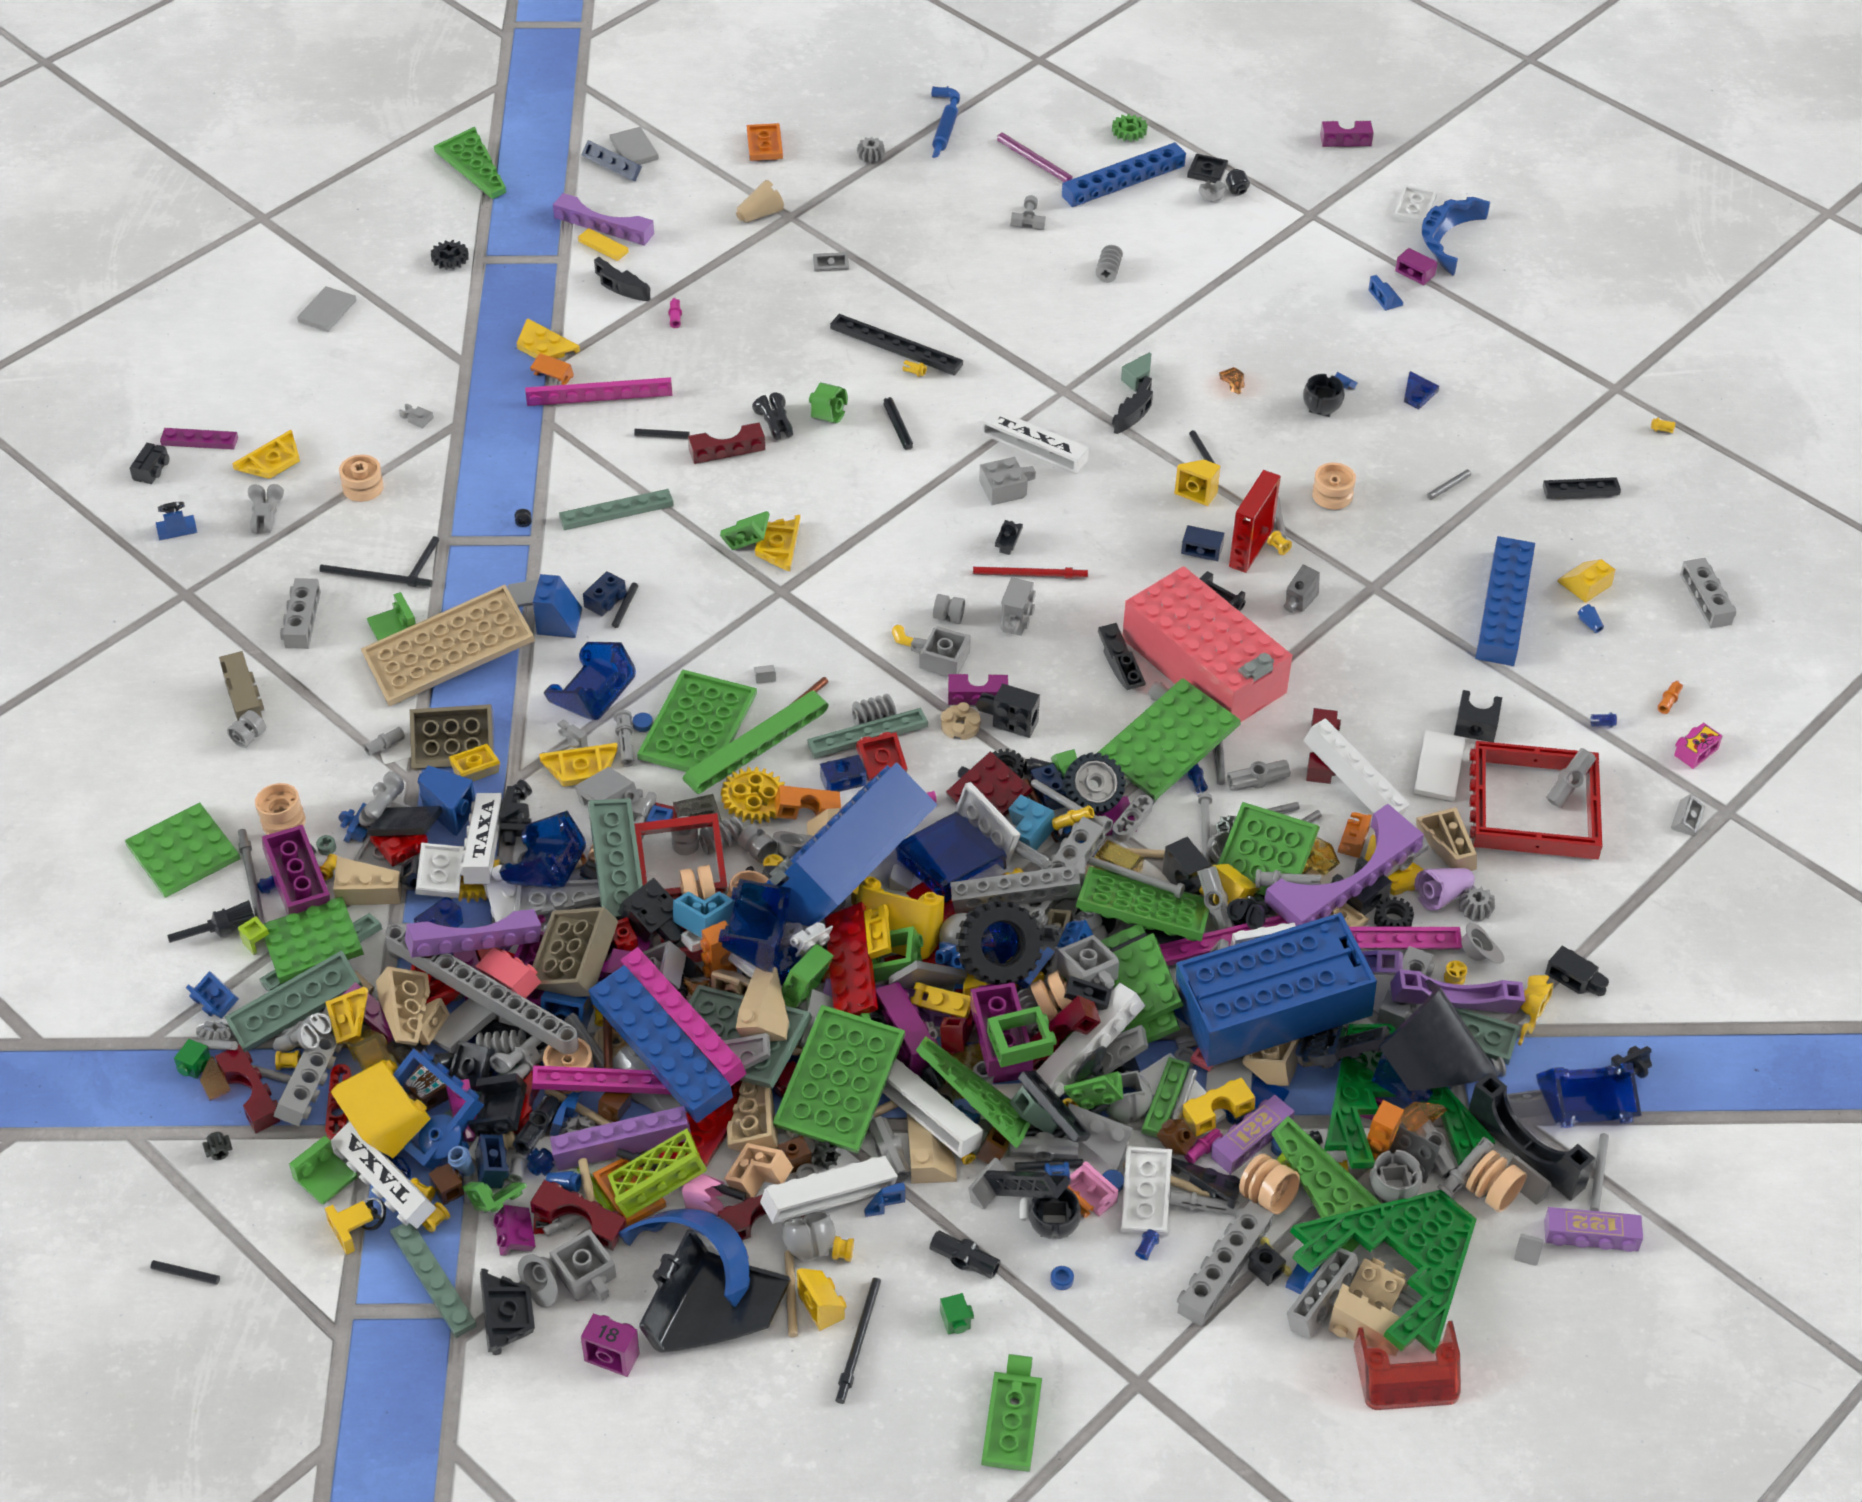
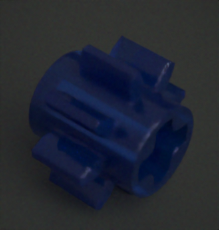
M535 1148L526 1158L529 1161L527 1168L535 1176H539L541 1173L546 1176L555 1166L552 1163L554 1161L553 1155L546 1148H542L540 1151Z

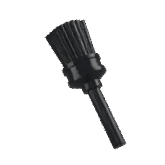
M247 900L227 910L223 908L217 912L213 911L210 920H207V923L168 934L169 943L208 931L211 933L216 932L220 937L232 934V931L238 930L239 926L254 918L250 901Z

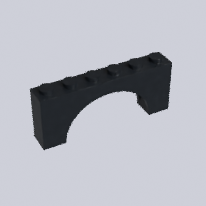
M1488 1073L1475 1084L1468 1111L1492 1137L1550 1181L1551 1185L1570 1201L1586 1189L1596 1159L1579 1144H1576L1570 1151H1559L1536 1139L1514 1114L1507 1098V1086L1492 1073Z

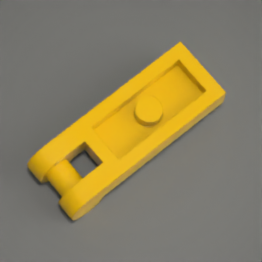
M886 904L879 905L874 910L871 908L865 910L868 955L871 959L892 953L888 921L889 911Z
M915 982V993L910 998L912 1005L968 1019L971 1010L969 995ZM924 993L929 994L927 1001L922 1000Z

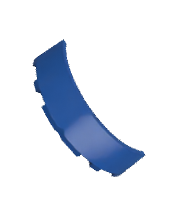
M1467 197L1466 200L1458 201L1450 199L1444 201L1443 205L1434 206L1426 214L1422 223L1424 242L1441 266L1452 276L1455 275L1458 258L1443 252L1444 247L1440 244L1443 235L1461 223L1487 219L1490 201L1476 197Z
M688 1208L668 1210L632 1224L618 1233L624 1243L631 1246L636 1237L643 1231H660L669 1222L683 1224L707 1237L717 1249L725 1270L724 1296L730 1305L736 1307L749 1288V1256L746 1247L735 1229L725 1220L717 1218L712 1213Z

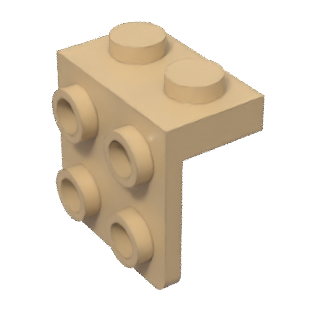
M1374 1257L1371 1261L1364 1258L1348 1291L1359 1298L1364 1295L1369 1298L1368 1303L1378 1309L1384 1307L1392 1311L1402 1289L1406 1290L1408 1287V1281L1405 1280L1406 1274L1395 1268L1392 1272L1385 1269V1263Z

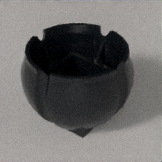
M1316 374L1310 377L1303 390L1304 403L1309 409V413L1330 417L1332 413L1341 407L1345 396L1342 381L1333 375L1328 378L1327 374Z
M1068 1188L1057 1199L1033 1197L1029 1204V1221L1033 1229L1040 1234V1237L1052 1239V1237L1062 1239L1071 1235L1081 1220V1206L1078 1198ZM1043 1215H1065V1223L1043 1221Z

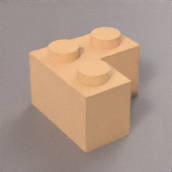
M747 1143L724 1180L729 1187L746 1192L745 1198L755 1197L764 1182L777 1185L784 1183L793 1166L782 1150Z

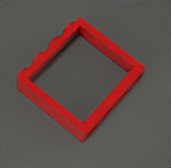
M1263 470L1237 509L1229 567L1247 573L1268 537L1272 534L1281 479L1280 475Z
M718 813L634 824L643 885L647 883L642 835L713 827L720 882H714L715 893L727 891ZM680 887L665 889L674 900L682 896Z

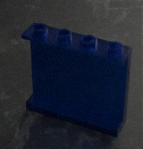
M957 811L905 838L896 847L897 860L936 895L944 896V902L952 899L950 882L968 880L995 864H998L1004 870L1007 869L1006 852L995 845L991 838H987L978 827H974L966 817H963Z

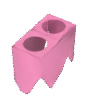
M701 1174L684 1184L682 1193L685 1207L707 1211L718 1217V1211L722 1210L724 1206L715 1196H723V1194L717 1191L714 1186L724 1184L725 1182Z

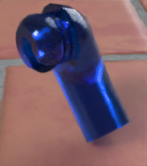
M385 1155L407 1178L411 1177V1169L404 1158L398 1156L391 1158Z

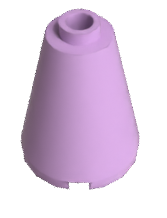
M1467 868L1424 869L1417 873L1415 891L1419 890L1421 897H1418V899L1426 909L1430 911L1439 910L1463 894L1465 888L1470 889L1474 885L1475 878L1473 873Z

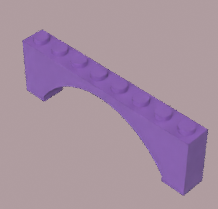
M1386 804L1373 813L1370 827L1375 832L1376 849L1370 861L1360 871L1341 881L1321 885L1296 884L1286 882L1281 878L1266 889L1264 902L1288 924L1295 923L1296 926L1327 917L1334 909L1342 907L1352 896L1356 897L1359 895L1363 888L1373 885L1377 878L1383 874L1387 875L1397 864H1402L1409 855L1419 852L1423 846L1424 834L1391 805Z

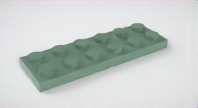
M631 798L589 800L588 811L601 907H605L617 920H621L623 917L618 913L621 903L643 886Z
M340 951L225 1016V1019L243 1051H250L280 1034L285 1029L296 1025L299 1021H303L308 1016L324 1009L326 1001L341 996L355 982L361 987L363 985L343 951Z

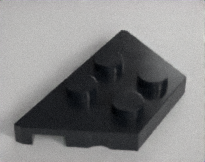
M481 1268L480 1282L488 1352H493L533 1333L535 1324L530 1286L520 1282H513L505 1276L498 1278L488 1274L489 1270Z

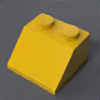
M1204 459L1179 464L1177 466L1174 494L1209 506L1218 493L1221 466Z
M1602 559L1586 561L1560 577L1557 582L1587 603L1612 586L1616 569Z
M798 1269V1296L819 1331L844 1320L847 1306L843 1297L836 1294L832 1279L830 1277L826 1278L822 1270Z

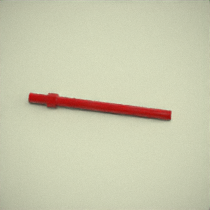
M973 566V574L1065 577V579L1088 577V570L1073 569V567L1044 569Z

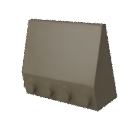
M491 704L409 709L412 770L426 769L428 765L435 768L452 767L449 761L450 756L484 744H488L494 752V713Z
M605 907L552 911L532 966L538 972L536 976L541 981L535 989L573 997L590 996L589 989L597 984L618 920Z

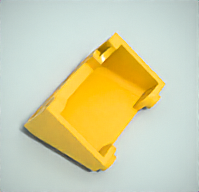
M866 877L859 885L856 904L863 902L866 910L870 908L874 910L879 905L886 904L889 911V931L914 926L918 934H921L923 938L921 957L922 959L928 958L940 943L939 932L943 924L944 896L927 892L916 900L880 890L881 882L875 877ZM907 944L891 947L892 953L906 956Z
M382 1060L337 1084L331 1093L359 1136L373 1148L394 1158L431 1118L425 1111L427 1107L418 1099L416 1101L410 1099L393 1075L398 1066L391 1060Z

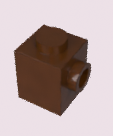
M605 1092L599 1099L598 1114L606 1120H611L612 1122L619 1121L631 1106L632 1093Z
M1168 1119L1162 1124V1128L1156 1134L1165 1149H1172V1155H1186L1197 1140L1184 1119Z
M992 1126L981 1143L976 1158L987 1164L994 1158L1000 1161L1006 1153L1010 1142Z
M803 1136L777 1145V1149L784 1152L793 1166L790 1174L796 1172L798 1167L803 1164H812V1153Z
M449 1163L439 1166L428 1173L430 1184L436 1189L435 1193L443 1205L464 1195L462 1176L457 1169L453 1170Z

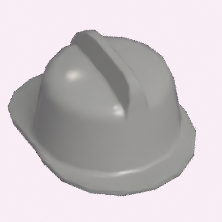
M779 831L773 834V838L778 842L777 853L785 858L787 856L791 858L813 837L812 835L796 834L787 831Z
M1476 923L1467 924L1466 934L1461 941L1467 955L1475 961L1488 959L1497 964L1503 963L1505 958L1503 952L1490 939L1485 930Z
M534 1254L523 1256L518 1263L517 1269L522 1283L530 1286L531 1298L541 1307L553 1305L558 1296V1285L556 1283L557 1269L555 1264L546 1257H539Z

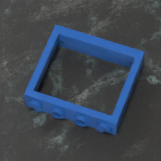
M412 1049L393 1075L403 1087L421 1063L466 1102L446 1127L448 1133H450L455 1127L460 1125L462 1135L468 1127V1121L473 1120L484 1106L478 1100L479 1095L470 1088L467 1091L462 1087L465 1083L455 1075L450 1077L447 1074L449 1070L439 1062L437 1065L432 1062L434 1057L425 1050L419 1052ZM412 1140L403 1148L424 1167L434 1170L442 1160L432 1159L437 1148L432 1146L426 1154Z

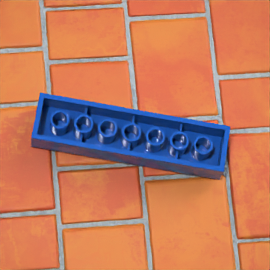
M1497 536L1475 656L1477 660L1509 666L1515 665L1535 549L1534 542Z
M625 965L589 989L592 1004L679 1104L685 1107L686 1112L696 1123L733 1097L730 1083Z

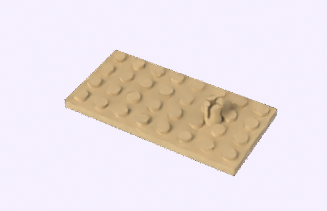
M502 585L363 647L361 651L388 706H392L534 642L535 638L506 585Z

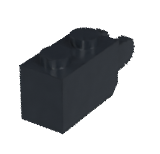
M1563 945L1548 961L1545 974L1577 994H1584L1588 990L1598 996H1604L1607 991L1606 987L1609 985L1608 978L1598 972V966Z

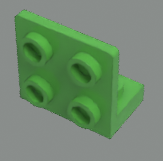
M765 511L739 520L736 525L721 530L720 536L731 550L758 543L764 540L770 513Z
M401 592L393 594L395 601L392 603L393 609L367 618V622L377 641L416 624L415 617Z
M1117 1071L1064 1086V1091L1083 1109H1092L1094 1106L1102 1104H1112L1123 1099L1122 1075Z
M323 1136L289 1163L293 1179L322 1205L357 1178V1173L352 1171L334 1154L331 1140L326 1136Z
M469 1182L462 1188L475 1211H491L493 1213L504 1206L503 1202L507 1199L514 1200L523 1194L522 1190L527 1185L526 1183L513 1182L494 1194L491 1188L483 1182Z

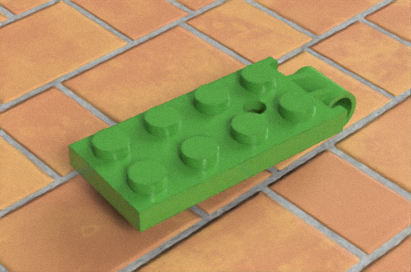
M1009 1354L1006 1373L994 1372L981 1461L983 1466L1030 1472L1042 1378L1031 1376L1033 1357ZM1012 1399L1019 1400V1404L1013 1405L1010 1401Z

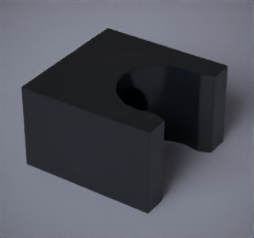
M1463 690L1454 735L1494 742L1503 697L1495 696L1490 708L1480 709L1470 703V691Z
M1187 836L1165 846L1162 873L1172 884H1185L1184 892L1200 895L1199 889L1202 885L1197 871L1210 868L1211 864Z
M1362 856L1356 860L1354 874L1368 863ZM1336 874L1332 877L1331 883L1341 881L1344 878ZM1383 874L1377 878L1373 885L1366 886L1356 897L1352 896L1346 903L1363 915H1366L1376 908L1380 900H1386V897H1389L1392 881Z

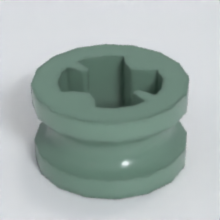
M324 835L316 841L320 854L327 856L336 851L335 839L332 836Z

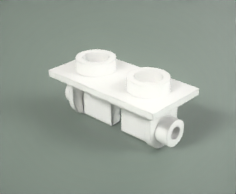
M817 922L806 928L805 932L802 930L794 934L790 939V944L798 949L796 957L807 953L815 944L821 946L826 944L830 939L829 934L833 926L825 928L823 923Z

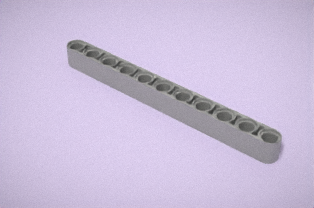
M393 924L386 928V942L388 949L392 953L527 1033L537 1037L561 1053L573 1054L577 1051L579 1046L577 1031L570 1024L449 953L411 958L405 943L406 928L398 924Z

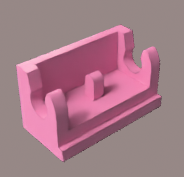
M1087 1161L1070 1175L1072 1180L1069 1186L1074 1191H1079L1080 1196L1094 1206L1093 1212L1098 1216H1101L1117 1203L1118 1189Z

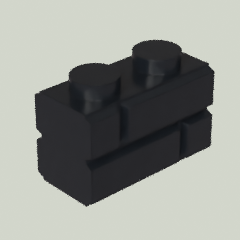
M146 443L129 468L132 479L152 484L156 478H159L163 467L168 465L170 460L166 447Z

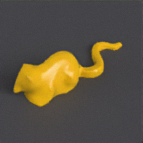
M1532 975L1528 977V986L1524 990L1525 1002L1520 1008L1525 1014L1530 1015L1531 1019L1529 1023H1525L1522 1026L1518 1042L1520 1046L1524 1041L1525 1034H1532L1538 1017L1542 1015L1545 1006L1552 996L1553 983L1547 984L1548 975Z

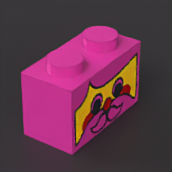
M1703 722L1698 727H1693L1687 736L1678 739L1675 744L1676 751L1674 756L1694 769L1719 749L1723 736Z

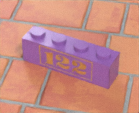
M1276 1095L1272 1096L1269 1100L1265 1099L1261 1102L1258 1109L1254 1112H1249L1242 1122L1238 1125L1234 1124L1226 1135L1222 1138L1218 1137L1213 1142L1211 1158L1231 1175L1269 1144L1273 1139L1271 1133L1287 1116L1293 1120L1295 1111Z
M1548 1207L1544 1219L1545 1243L1558 1246L1573 1245L1580 1248L1596 1247L1603 1250L1618 1249L1632 1252L1639 1251L1643 1241L1641 1215Z

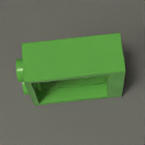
M914 926L890 931L891 947L907 944L906 958L880 963L881 956L872 959L875 982L889 980L891 975L915 961L922 962L921 947H923V938L921 934H918Z
M815 944L790 970L781 989L786 1006L797 1009L808 998L809 992L812 989L815 990L821 984L834 955L818 944Z
M1040 1006L988 1018L987 1033L1001 1067L1053 1055V1046L1056 1045L1055 1034L1053 1031H1049L1048 1017L1042 1013ZM1037 1023L1043 1038L1042 1040L1008 1048L1002 1031Z

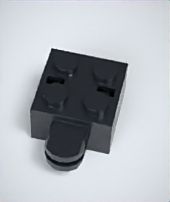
M1002 683L996 696L983 692L976 703V708L980 712L993 715V727L1030 738L1039 722L1040 694Z
M652 878L626 898L618 910V913L623 918L628 917L631 927L645 943L659 934L665 942L671 941L676 945L681 940V934L684 933L681 926L673 922L674 899L655 878Z

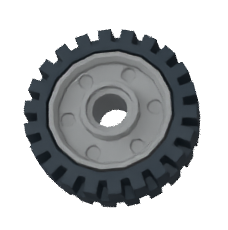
M1093 752L1087 755L1083 754L1074 760L1066 770L1063 779V791L1066 792V798L1083 808L1090 805L1095 815H1101L1113 809L1123 797L1125 792L1124 786L1126 785V780H1124L1125 774L1121 772V766L1115 764L1116 760H1110L1106 754L1104 756L1098 752L1096 754H1093ZM1090 780H1095L1098 783V788L1093 787L1090 784Z

